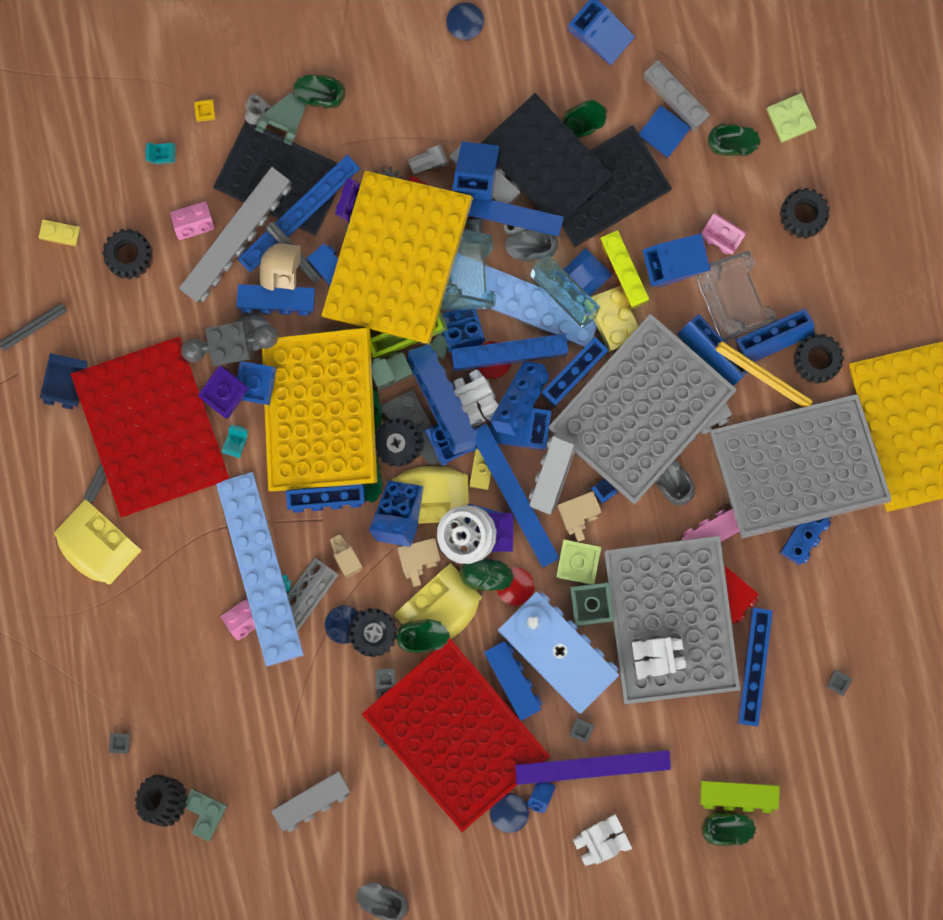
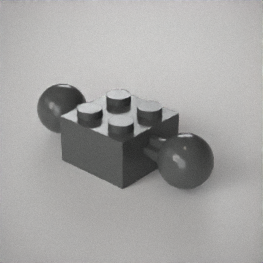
M248 321L205 328L208 342H202L197 338H189L182 344L181 353L184 359L189 362H198L205 354L210 353L212 366L255 358L253 345L257 344L263 349L272 348L278 341V332L272 325L263 324L254 333L250 334Z

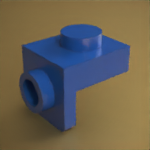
M548 782L536 783L527 806L535 812L545 813L556 786Z

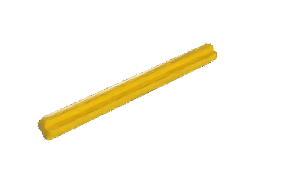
M720 342L717 345V352L801 407L812 405L813 401L725 342Z

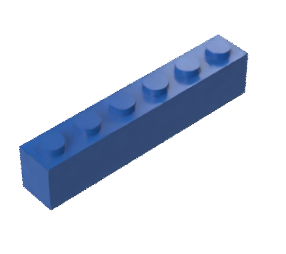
M566 334L452 349L451 358L453 371L455 372L567 356L569 352Z
M429 344L409 350L407 362L453 454L475 448L478 439L477 431L475 428L472 429L470 418L466 412L464 413L459 397H456L453 384L446 377L445 368L442 365L440 366L436 351L432 350Z
M752 608L750 612L737 724L759 726L773 610Z

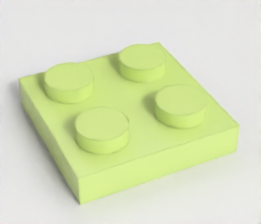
M802 93L766 108L781 143L817 128Z
M563 540L556 578L593 585L601 547Z

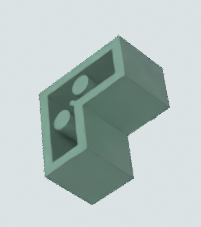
M398 352L392 353L388 356V360L376 358L371 361L372 379L379 392L413 375L403 352L400 354Z
M193 788L188 795V800H186V809L200 815L192 834L209 842L212 840L228 805Z

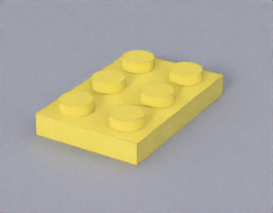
M620 286L585 300L608 352L620 348L638 328V324Z

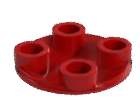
M512 567L509 569H512L514 580L510 587H506L504 591L497 590V593L505 603L518 606L526 603L532 597L535 584L533 577L528 571L519 567Z

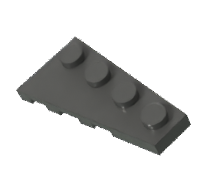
M413 389L381 406L382 412L390 420L405 418V420H411L412 424L418 426V431L422 432V435H420L421 439L424 438V443L421 445L423 446V451H420L421 456L430 466L439 463L435 450L427 434L423 431L432 425Z

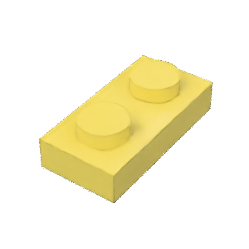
M42 220L38 238L77 247L81 228Z

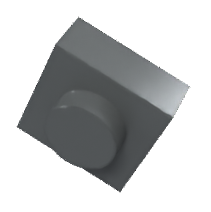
M834 670L825 687L844 696L853 679Z
M576 718L569 736L588 743L594 725Z
M110 733L109 753L129 754L131 734Z

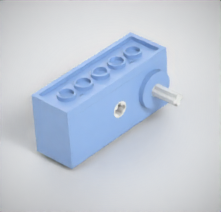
M536 592L498 629V632L581 714L619 676L617 673L619 669L612 662L607 663L603 659L605 655L598 648L593 649L589 645L591 641L584 634L580 636L575 631L577 627L571 620L566 622L562 617L564 613L557 606L553 608L548 603L550 599L543 592L541 594ZM556 647H557L558 649L561 648V647L564 649V650L562 651V653L564 654L563 656H562V655H558V656L555 655V653H556V649H555V648H556Z

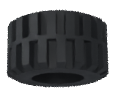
M800 188L790 193L783 202L780 211V222L784 224V230L790 231L789 234L791 236L797 235L796 238L799 239L801 237L808 239L810 236L814 237L817 233H820L830 216L828 214L830 211V207L827 206L828 201L822 198V193L817 194V190L813 189L810 191L809 188H804V190ZM799 204L809 205L815 212L814 221L810 223L799 221L795 217L794 208Z
M119 229L120 232L116 233L115 231L112 233L113 236L111 238L108 236L106 239L107 243H104V251H102L103 260L114 275H118L122 279L124 277L127 279H132V277L138 278L141 273L144 275L146 269L151 266L150 261L153 260L152 248L140 232L133 231L132 229H127L126 231ZM127 244L135 245L138 248V256L135 261L129 264L120 263L117 259L119 249Z
M814 334L807 337L799 344L793 358H795V361L793 363L797 368L796 372L797 374L800 373V377L807 379L809 383H826L833 379L843 366V349L839 347L838 341L835 342L833 340V337H826L827 334ZM812 349H822L827 353L829 365L825 369H816L809 363L808 354Z
M158 774L151 775V778L147 777L145 782L140 784V789L136 792L135 802L137 804L135 805V810H138L137 815L141 817V820L158 826L168 827V825H174L175 822L180 820V816H183L185 813L184 808L187 807L186 800H188V796L185 795L187 792L186 788H183V784L179 780Z

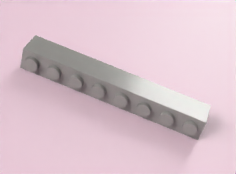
M271 167L179 289L197 303L205 302L211 294L209 292L213 286L216 287L221 282L222 278L220 276L224 271L228 272L233 266V259L236 256L239 257L244 252L246 242H251L257 234L255 231L259 225L262 227L267 222L269 212L277 209L282 195L286 196L290 192L292 182Z

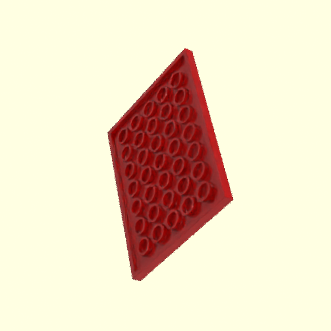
M180 336L71 373L120 518L215 486L222 481L230 479L203 401L198 396L199 390L189 361L185 360L182 356Z
M450 638L443 648L431 653L361 713L461 832L465 831L517 786L516 764L544 762L550 757Z

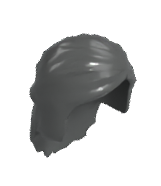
M528 229L512 233L505 242V249L508 255H511L513 259L527 262L551 258L555 255L558 248L556 236Z
M676 460L655 481L656 486L664 494L665 499L673 505H685L694 497V482L687 471Z
M377 882L368 883L367 885L363 884L362 888H359L356 893L357 903L360 904L359 907L378 919L403 920L408 913L409 902L407 897L391 887Z

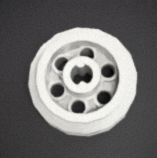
M464 505L451 509L442 517L438 525L437 540L440 549L449 559L457 563L470 564L484 559L492 551L496 542V528L493 519L486 511L477 506ZM466 517L471 519L469 524L465 523ZM455 523H457L458 527L453 529ZM477 526H479L481 533L476 531ZM465 531L467 537L463 539L461 532ZM475 540L480 542L478 547L474 546ZM463 545L467 547L466 552L461 550Z

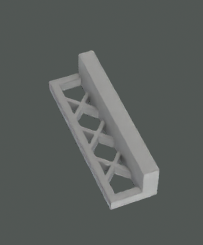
M317 558L312 560L288 593L290 603L293 598L297 597V601L294 605H291L297 631L339 576V574ZM317 565H320L321 568L318 570V572L316 574H313V571L317 567ZM308 582V586L302 590L303 584Z

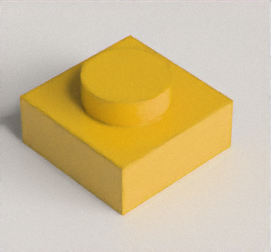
M213 100L194 102L197 122L216 120Z

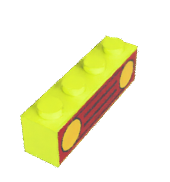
M618 230L601 237L599 243L630 309L633 310L648 303L649 297Z

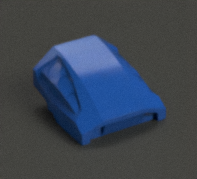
M586 248L559 272V275L563 276L583 296L584 300L588 299L612 276L607 268Z
M474 303L442 314L448 328L443 334L449 352L452 349L480 346L485 342Z
M438 423L423 430L427 434L441 465H446L448 462L476 450V448L453 454Z

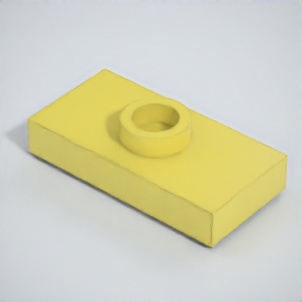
M476 449L469 487L488 490L491 472L479 450Z

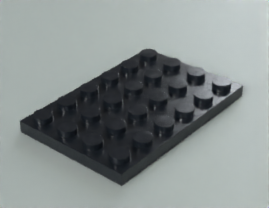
M536 93L480 143L500 146L497 165L517 184L541 212L563 216V222L613 177L605 166Z
M245 120L213 189L245 203L264 176L273 167L292 182L290 192L286 196L282 195L275 211L271 210L268 214L280 219L338 163L294 142L291 145L284 142V137L264 129L263 133L256 130V124H250ZM338 191L298 229L316 237Z
M634 125L590 150L613 177L563 222L562 228L574 248L672 191V187Z

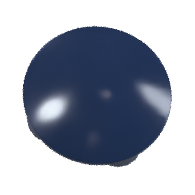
M471 3L457 4L451 8L447 15V28L454 37L469 41L482 31L484 26L483 14L477 6Z
M346 605L333 608L325 619V631L328 637L339 644L350 643L348 641L349 635L347 634V630H349L348 623L352 621L353 615L358 614V611Z
M506 794L491 807L490 817L497 829L506 833H514L526 825L529 818V809L521 797L515 794Z

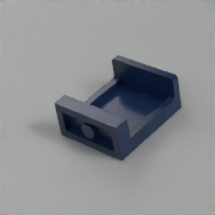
M50 353L39 398L43 400V404L54 406V403L62 404V408L73 410V407L77 408L79 397L71 373L86 369L88 361Z

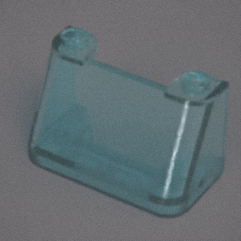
M463 230L440 309H490L496 305L494 291L486 290L484 258L493 250L491 235Z

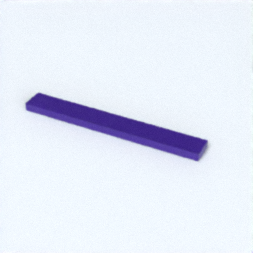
M669 750L515 765L517 785L671 770Z

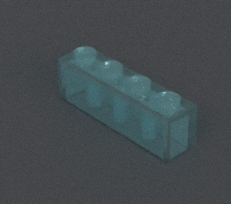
M546 255L534 264L531 277L581 328H584L596 319L600 306L549 255Z

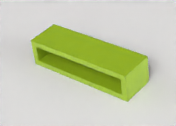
M439 312L432 337L448 330L441 312ZM386 333L370 339L373 358L380 359L418 343L417 341Z
M700 781L699 804L704 805V809H715V806H723V810L735 811V807H742V811L754 812V808L762 809L763 813H773L774 809L779 810L780 786Z

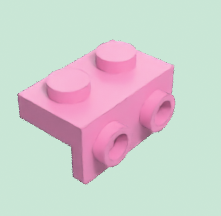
M206 201L170 212L178 240L215 229Z
M714 213L701 234L706 243L715 244L724 254L733 255L747 232Z
M248 598L221 616L224 624L237 641L256 629Z

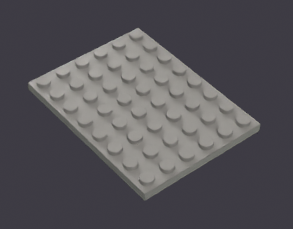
M649 314L548 428L554 434L559 432L579 440L575 453L635 505L737 389L653 315Z
M858 394L710 431L711 440L741 539L888 503L892 500Z
M720 536L605 550L624 704L739 691L740 684ZM664 637L682 639L683 649L674 650L673 655L674 658L685 657V668L676 670V673L660 676L648 675L646 678L637 679L635 661L649 660L653 657L645 656L643 659L634 660L632 641H646L647 639Z

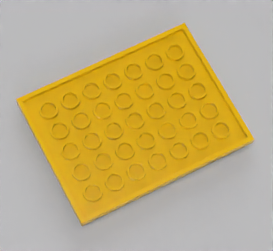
M365 171L321 316L430 345L473 197Z
M360 328L279 337L276 345L272 348H262L263 365L277 368L270 405H265L268 491L277 492L293 489L377 483L370 329Z
M943 341L848 364L855 394H858L892 499L891 502L884 503L885 511L890 512L943 499Z

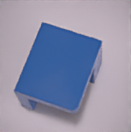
M603 479L590 489L594 492L601 505L618 493L606 479Z

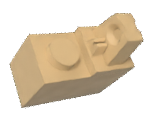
M593 491L557 505L566 531L569 532V535L574 533L577 542L585 540L582 530L586 529L584 520H588V522L599 519L598 515L602 513Z
M340 534L330 539L335 552L333 555L346 578L363 570L351 545H348Z
M435 538L413 543L411 547H398L404 575H406V579H412L413 587L421 586L419 575H423L422 566L426 565L428 569L438 566L437 562H441Z

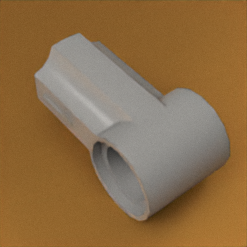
M442 145L431 147L425 153L408 159L413 175L432 168L438 169L449 163Z

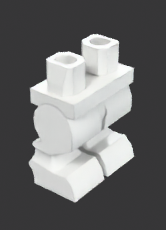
M479 370L469 374L472 382L468 384L465 383L463 378L453 381L454 393L456 397L460 398L464 413L468 414L472 429L486 423V419L490 421L499 405L495 401L496 396L489 381Z
M664 637L647 639L646 641H632L634 660L643 659L645 656L653 657L649 660L635 661L638 680L646 678L648 675L660 676L676 673V670L686 667L685 657L674 658L673 655L674 650L683 649L682 639Z
M616 814L581 831V834L573 839L577 849L587 845L590 852L581 856L585 866L593 863L597 865L616 856L619 851L625 852L632 849ZM612 833L617 834V835H615L614 838H612V839L609 838V839L607 840V838L610 836V834H612Z

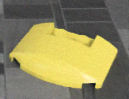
M416 467L404 471L396 478L393 477L391 481L423 486L418 524L440 523L442 517L448 511L469 503L468 475L449 467Z
M84 500L54 532L61 552L79 572L95 581L106 582V584L110 585L142 551L87 500Z
M450 563L400 608L394 616L402 624L410 620L422 619L441 621V624L450 632V639H452L470 623L477 612L479 600L481 601L482 596L462 582L459 571Z

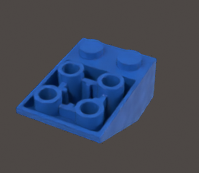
M589 0L571 20L567 29L610 66L635 38L617 17L598 0Z
M461 142L452 191L470 195L476 200L492 201L500 146Z
M701 233L657 244L642 250L652 287H665L711 270Z
M532 408L516 436L496 432L492 422L490 431L497 444L545 451L551 411Z
M388 480L369 528L376 541L411 547L418 526L423 486Z

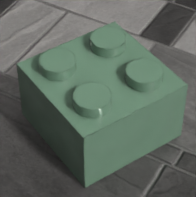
M609 582L570 587L573 619L576 627L614 621Z

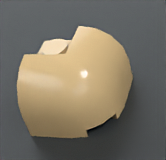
M279 243L274 244L265 251L260 262V285L269 290H274L275 287L291 290L296 288V269L300 264V246Z

